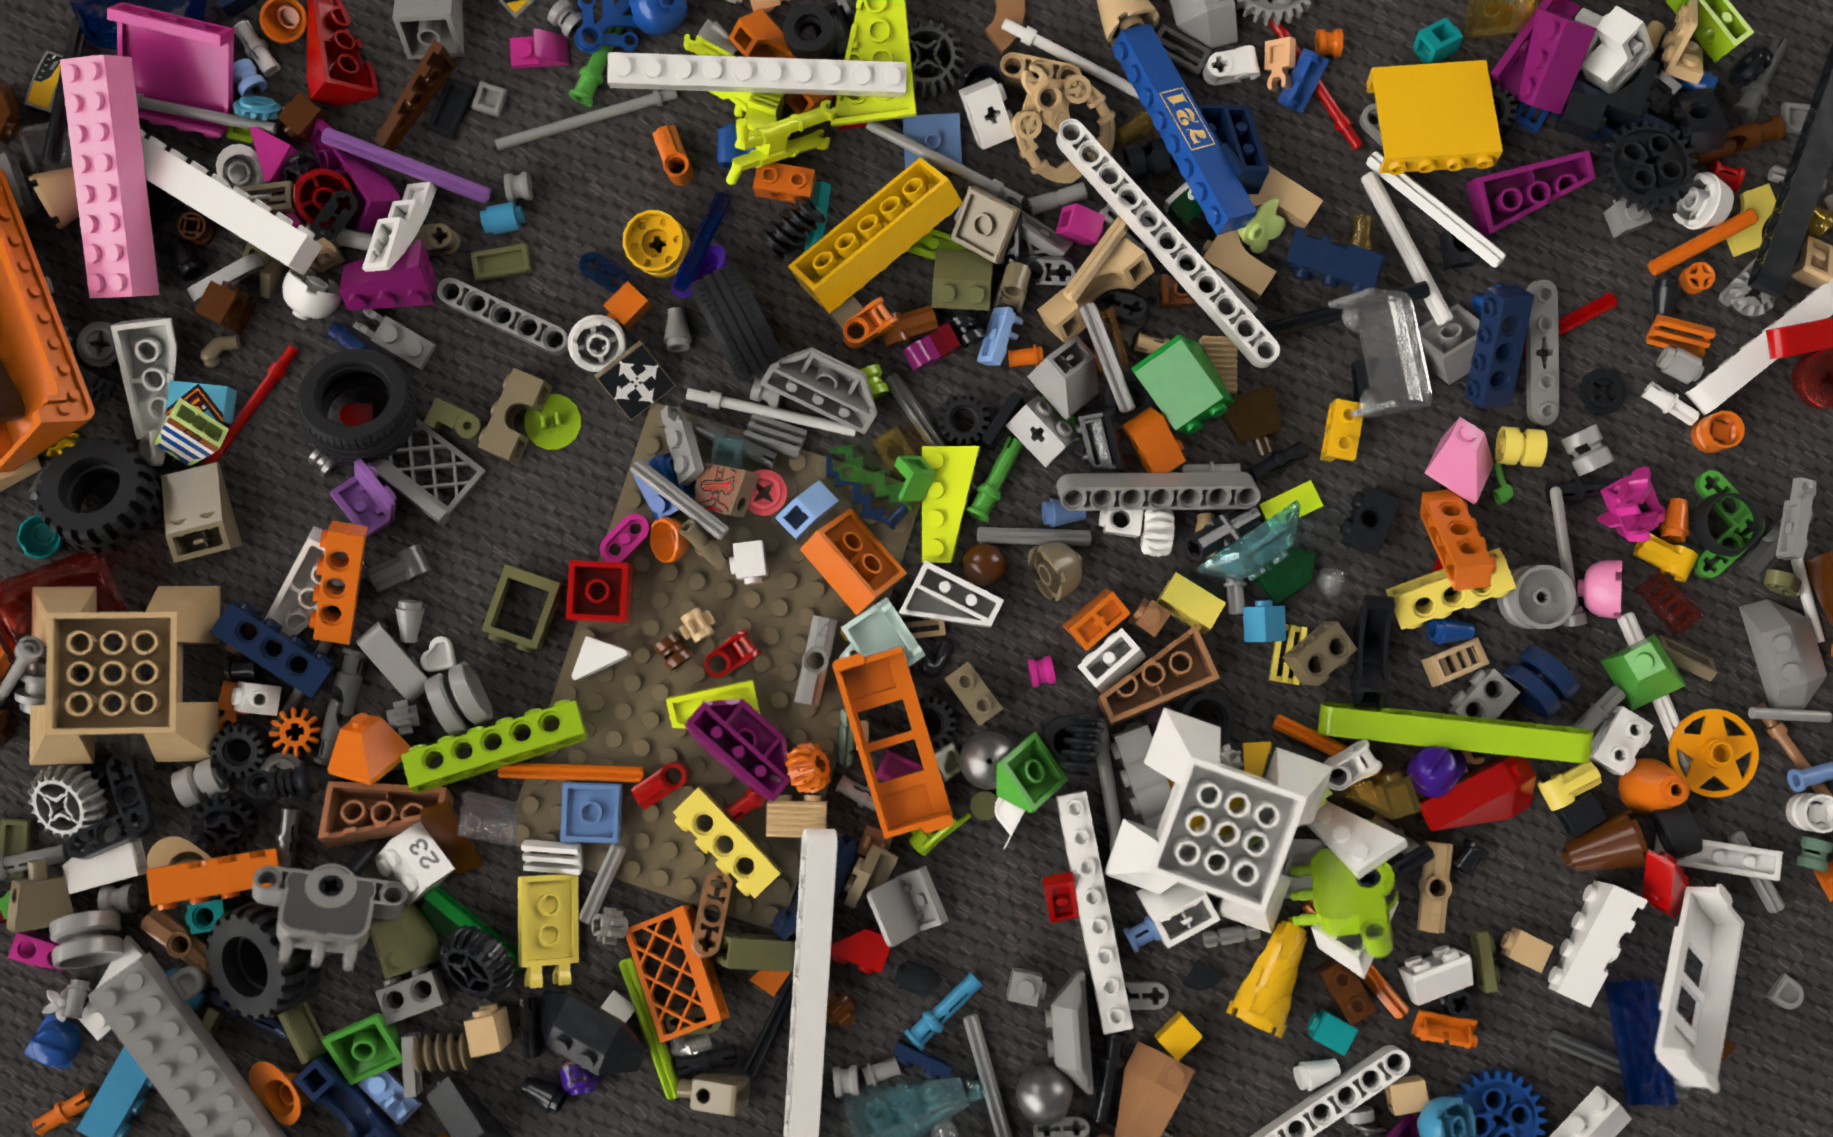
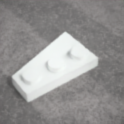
M1330 802L1317 810L1313 823L1307 824L1358 879L1408 847L1405 838Z
M130 935L126 936L123 940L125 955L110 963L96 989L146 955ZM89 1000L82 1012V1018L79 1020L94 1038L99 1041L112 1029L91 1000Z

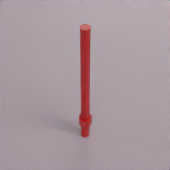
M1270 19L1269 25L1279 39L1292 37L1282 21L1279 26H1276L1274 20ZM1297 44L1295 63H1297L1302 53ZM1320 79L1314 92L1334 120L1333 126L1339 134L1342 133L1352 149L1356 151L1364 144L1352 127L1354 123L1348 114H1343Z
M289 344L277 362L273 361L266 370L269 373L229 425V430L220 449L207 456L200 466L219 461L278 379L282 380L288 371L286 369L298 354V349Z

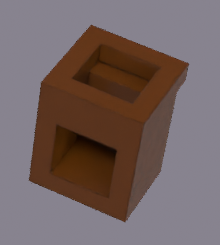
M1161 275L1159 279V308H1194L1197 302L1188 292L1181 294L1177 291V286H1181V284L1173 275ZM1199 282V288L1202 291V283Z

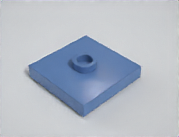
M960 113L927 114L903 118L904 136L962 165ZM904 149L905 169L920 158V156ZM924 159L926 162H928L930 165L936 168L939 172H949L946 169Z
M563 782L560 842L621 843L623 784Z

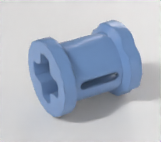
M1149 916L1144 917L1143 922L1130 929H1122L1135 953L1139 952V948L1153 940H1161ZM1148 931L1146 934L1136 938L1139 934Z

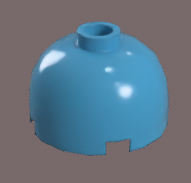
M1441 1096L1428 1101L1417 1120L1420 1137H1475L1476 1122L1470 1104L1463 1103V1098L1454 1096Z

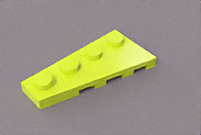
M922 446V458L936 472L922 501V563L925 561L929 563L953 562L962 517L966 509L967 497L981 446Z

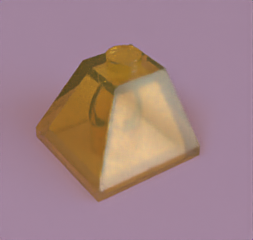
M1469 0L1463 38L1470 39L1517 33L1536 11L1539 0Z

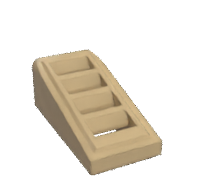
M1478 637L1421 660L1432 687L1442 685L1490 664ZM1471 647L1477 661L1475 664H1472L1466 648ZM1457 652H1460L1466 666L1465 668H1462L1456 655ZM1447 656H1449L1455 672L1451 673L1445 660Z

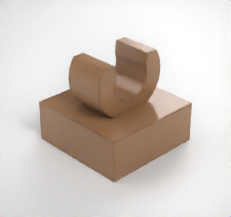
M867 825L856 853L867 856L872 844L888 851L893 837L884 839L882 830Z

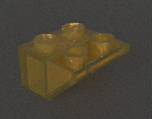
M1392 770L1381 772L1378 775H1374L1375 781H1364L1362 779L1347 787L1348 789L1340 791L1343 798L1380 817L1392 820L1422 811L1411 777L1400 775L1399 771L1393 773Z

